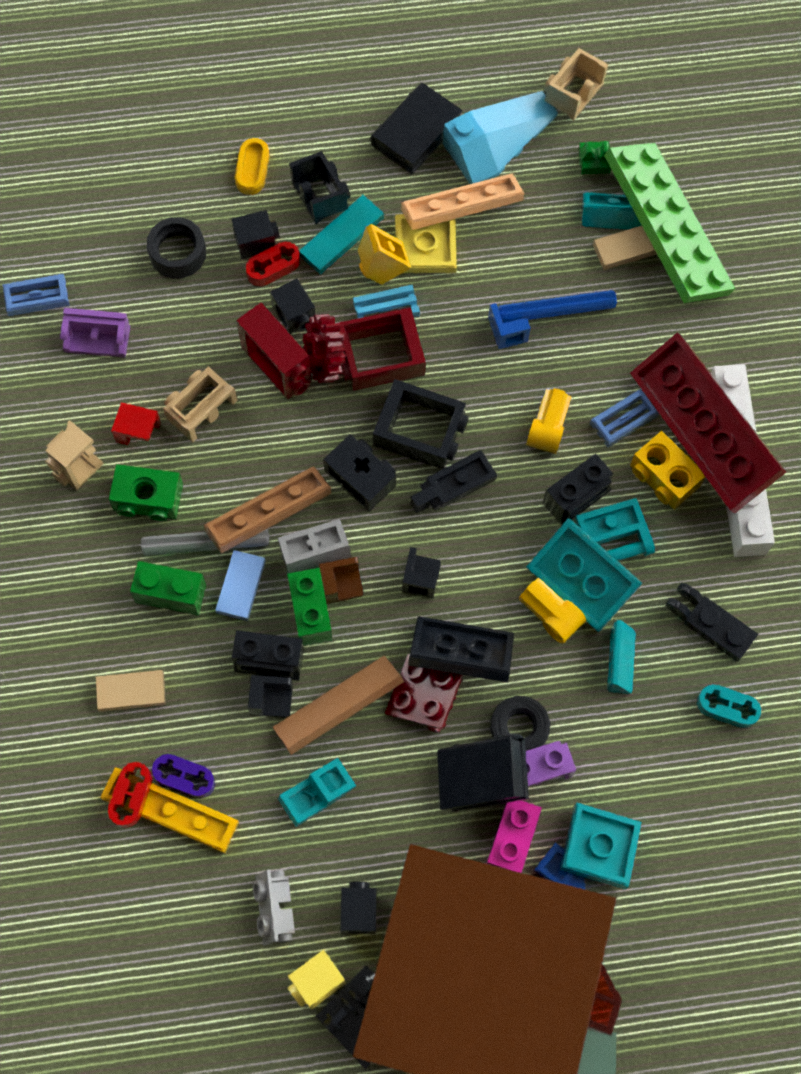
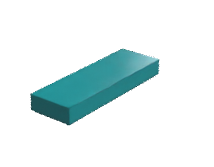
M362 195L299 250L300 257L321 275L362 239L365 228L368 225L376 226L384 219V212Z

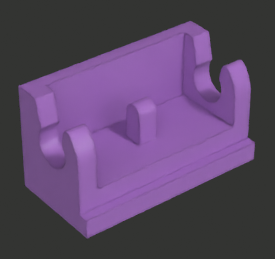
M64 308L60 339L64 340V352L126 358L130 324L126 313Z

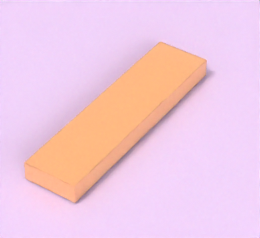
M513 173L401 202V210L410 228L415 230L523 201L524 192Z

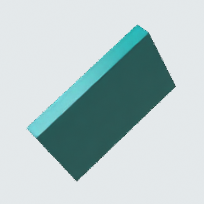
M569 518L526 566L528 570L537 578H540L563 601L569 600L574 603L585 615L586 622L597 632H600L643 584Z

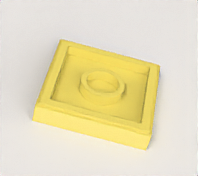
M395 214V238L403 242L411 265V269L403 273H456L455 219L412 230L404 214Z

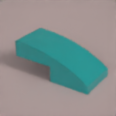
M336 758L311 773L306 780L279 795L278 801L295 827H297L353 790L356 784L339 758Z

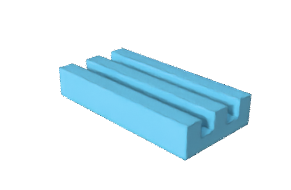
M413 285L353 298L357 318L364 317L363 315L391 311L394 308L410 305L414 317L420 316Z

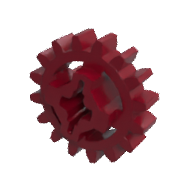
M329 314L309 317V323L305 325L307 333L303 334L302 341L304 344L303 349L309 355L313 380H318V383L338 381V374L343 373L341 364H345L346 357L344 354L346 350L343 346L344 336L339 331L340 324L335 323V317L329 316Z

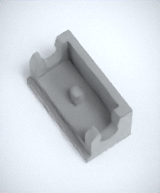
M340 519L278 537L281 554L288 573L319 568L321 563L351 558L350 546Z

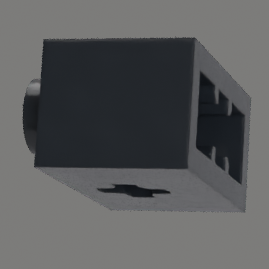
M349 434L323 459L324 471L370 512L396 487V471L388 461L384 459L380 461L372 454L373 450L363 439L357 440Z

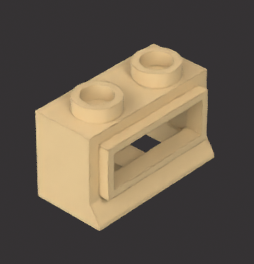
M578 48L571 58L567 56L564 59L556 76L552 74L548 78L544 90L547 91L545 102L565 112L574 121L603 86L609 64ZM577 76L585 82L577 94H572L565 89Z
M209 366L203 372L200 370L195 371L187 381L188 386L180 393L178 391L171 393L165 401L166 406L163 408L166 419L192 443L197 439L195 428L206 419L212 423L219 416L217 407L226 399L232 405L237 402L235 388L225 382ZM210 384L216 387L186 416L181 413Z
M70 420L66 430H62L47 445L45 451L49 458L45 463L53 470L51 474L60 484L66 486L69 483L78 490L104 463L93 454L96 451L92 446L94 443L93 439Z

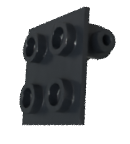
M367 965L316 1015L317 1019L352 1056L375 972ZM355 1058L364 1069L371 1064V1062Z

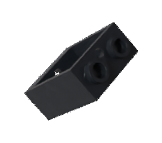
M394 379L373 432V446L439 469H444L447 460L453 461L457 453L459 443H456L455 439L458 432L463 434L469 420V416L465 415L466 403ZM404 400L453 416L440 449L392 433Z

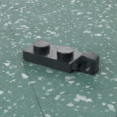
M479 450L427 477L426 482L420 485L422 491L410 497V504L416 513L430 506L434 510L444 508L497 480L498 475L482 450Z

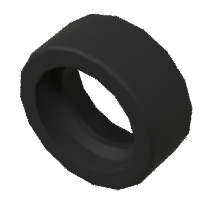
M170 217L162 220L151 229L147 237V251L153 268L163 276L169 278L188 277L197 272L206 259V245L200 228L188 219ZM185 236L193 240L194 251L187 258L179 261H170L161 257L159 246L169 237Z

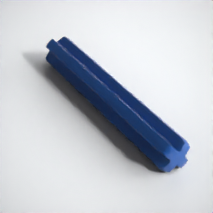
M608 290L500 305L498 310L502 322L507 323L523 318L531 320L611 309L616 307L617 297L615 291Z

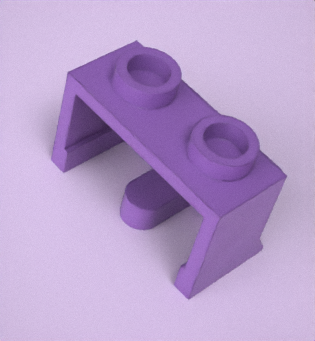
M560 740L526 751L528 786L539 785L544 781L564 775L566 780L572 778L576 772L567 743L561 744Z

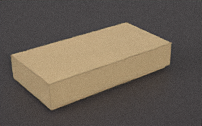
M642 226L595 239L593 242V247L603 270L657 255Z
M163 670L97 676L98 711L166 705Z

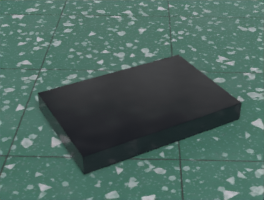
M418 616L408 665L508 683L514 633Z

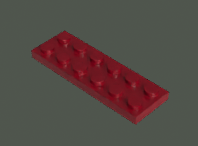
M678 332L630 372L631 376L723 502L733 513H737L787 473L691 346Z

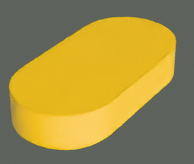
M248 139L242 143L239 149L235 183L237 189L246 195L257 194L265 186L270 154L268 145L261 139Z

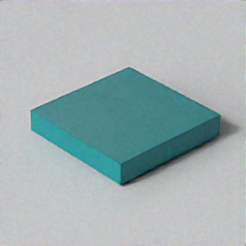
M576 803L573 807L560 870L626 890L630 884L642 822Z

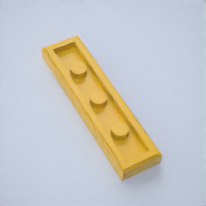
M114 768L100 797L101 800L110 803L121 769ZM129 774L127 777L132 783L130 789L132 793L137 782H144V779ZM154 783L151 785L141 817L224 854L239 824V821ZM128 797L125 806L121 807V809L133 813L129 808L131 798Z

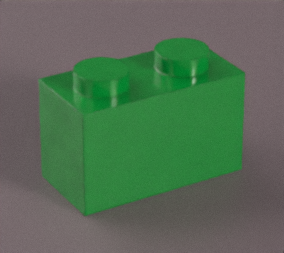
M138 561L130 593L137 604L199 616L206 582L203 573Z

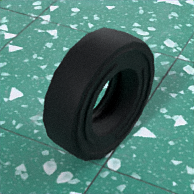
M514 696L505 699L496 707L491 716L490 724L493 738L498 735H510L511 733L507 727L509 718L515 714H524L533 723L532 733L524 738L526 751L544 746L550 734V720L547 711L538 701L527 696Z

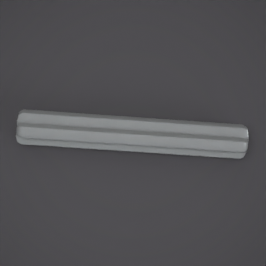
M266 529L231 549L267 546L270 541L269 530ZM206 532L148 536L141 539V551L145 556L218 550Z

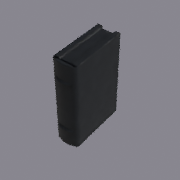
M421 82L371 135V146L413 175L443 142L444 124L459 117L462 109Z
M520 734L498 735L495 738L466 744H454L452 747L437 750L440 810L451 809L452 812H459L529 799L525 739Z

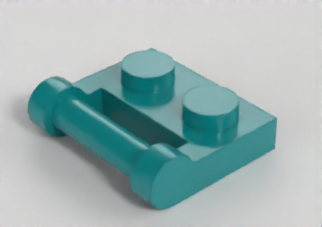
M637 498L579 514L575 517L576 524L598 544L637 533L638 542L607 551L617 561L639 554L647 556L655 553V545Z

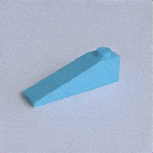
M543 91L472 110L444 124L443 145L470 184L498 176L505 169V165L514 156L517 157L522 152L523 147L532 138H536L555 119L558 112L554 106L545 102L546 95Z

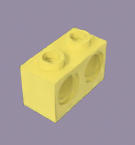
M322 950L288 976L293 984L287 988L300 1007L307 1004L312 1010L346 985V982L325 950Z

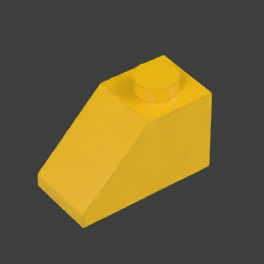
M372 224L365 228L357 251L361 260L359 263L360 270L367 279L382 285L411 269L402 241Z

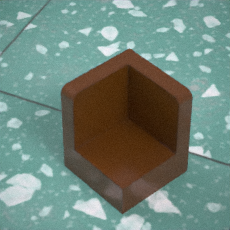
M357 557L319 564L327 604L363 597L364 592Z

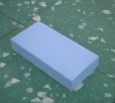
M236 550L233 551L215 611L217 614L248 621L266 562L264 557Z

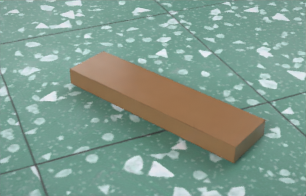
M313 466L204 525L205 532L222 554L330 495L331 487Z
M382 656L273 726V729L292 755L402 684V677L389 660Z

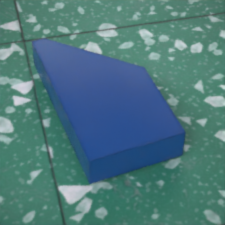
M555 842L534 871L543 879L585 889V877L560 870L564 849Z

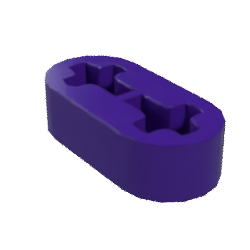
M171 754L161 755L153 763L152 774L156 781L164 787L198 799L208 797L215 788V778L205 766ZM172 762L173 768L177 772L182 773L180 777L169 774L167 779H163L164 774L160 771L161 766L167 767ZM201 774H205L204 779L208 785L207 787L201 786L198 791L194 790L195 786L191 781L186 780L187 776L199 778Z

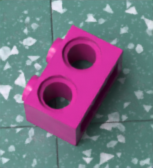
M525 801L505 804L487 864L522 873L542 807Z

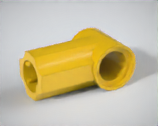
M556 388L546 389L537 419L534 418L526 446L557 454L565 428L562 426L571 401V396L567 395L565 391Z
M540 578L533 581L519 597V600L543 622V627L548 634L561 644L565 643L586 622L585 615L574 603L569 600L563 601Z

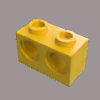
M662 430L634 454L630 464L636 478L641 482H647L654 489L656 497L663 504H669L674 510L693 494L706 478L699 467ZM655 457L660 460L661 465H653L647 458ZM678 479L683 483L684 487H675L671 484L670 480Z

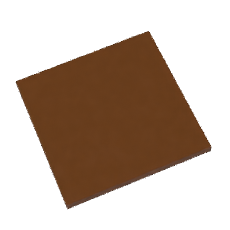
M410 844L353 1057L409 1074H578L617 898Z

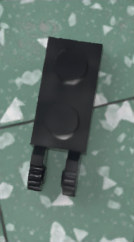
M682 582L678 586L677 591L696 606L691 613L687 606L674 598H669L665 606L685 621L684 624L739 662L758 636V633L705 595L702 597L695 588Z

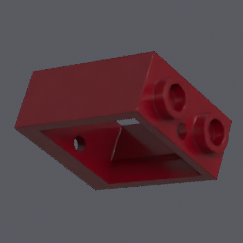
M260 302L236 320L241 348L282 395L288 400L294 395L299 396L304 393L312 382L309 355L263 303Z
M411 307L339 322V331L344 336L343 346L346 350L344 351L346 356L345 364H341L345 381L350 380L353 391L392 383L394 379L402 381L425 376L426 360ZM401 331L409 362L363 372L357 371L350 341Z

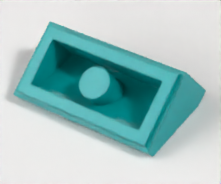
M583 193L582 226L624 230L642 226L626 195Z
M616 620L610 630L607 690L612 693L631 694L633 691L636 633L633 628L622 620Z

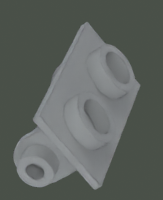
M266 870L255 876L256 880L253 884L254 899L259 903L260 916L257 919V931L263 939V946L276 941L279 943L293 941L292 934H295L292 908L280 910L279 903L291 902L289 877L285 876L284 870L272 872Z

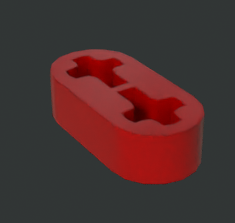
M281 242L250 258L246 263L248 281L252 285L262 287L295 271L300 265L298 247L291 242ZM285 253L287 256H291L292 260L287 262L285 258L281 259V255ZM255 268L265 269V274L260 275V273L255 272Z
M131 762L123 767L108 806L109 818L120 828H129L138 822L152 785L153 778L151 772L140 762ZM137 770H141L140 774L145 780L143 783L137 782L132 793L130 792L132 783L127 777L129 774L135 775ZM129 797L131 798L129 808L133 811L132 816L126 815L124 820H120V815L116 812L117 807H124Z

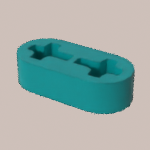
M712 684L706 686L697 697V706L702 714L736 727H751L761 716L762 709L760 703L755 698L720 685ZM712 693L716 694V700L726 704V706L717 704L715 708L709 707L710 702L705 697L709 698ZM746 704L749 706L748 711L753 713V715L743 719L741 718L742 712L732 707L741 708Z

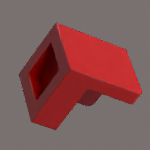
M121 402L111 431L116 443L128 445L131 438L149 441L153 428H159L161 420L158 411Z

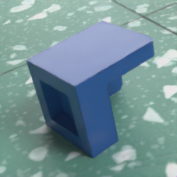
M490 304L488 319L498 349L528 342L531 329L528 319L523 318L503 323L497 304Z

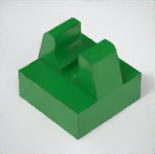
M609 141L579 143L581 175L611 173V167L604 156L610 148Z

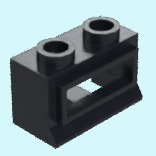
M322 151L289 163L292 185L315 225L326 217L348 209L347 199L350 198L348 186L345 181L340 182L334 162H328ZM321 179L329 195L317 198L310 183Z
M595 453L549 487L545 492L543 505L562 526L568 518L573 520L576 515L581 514L611 491L610 486L613 472Z
M236 630L231 657L234 663V672L259 676L285 677L299 681L304 654L303 639Z

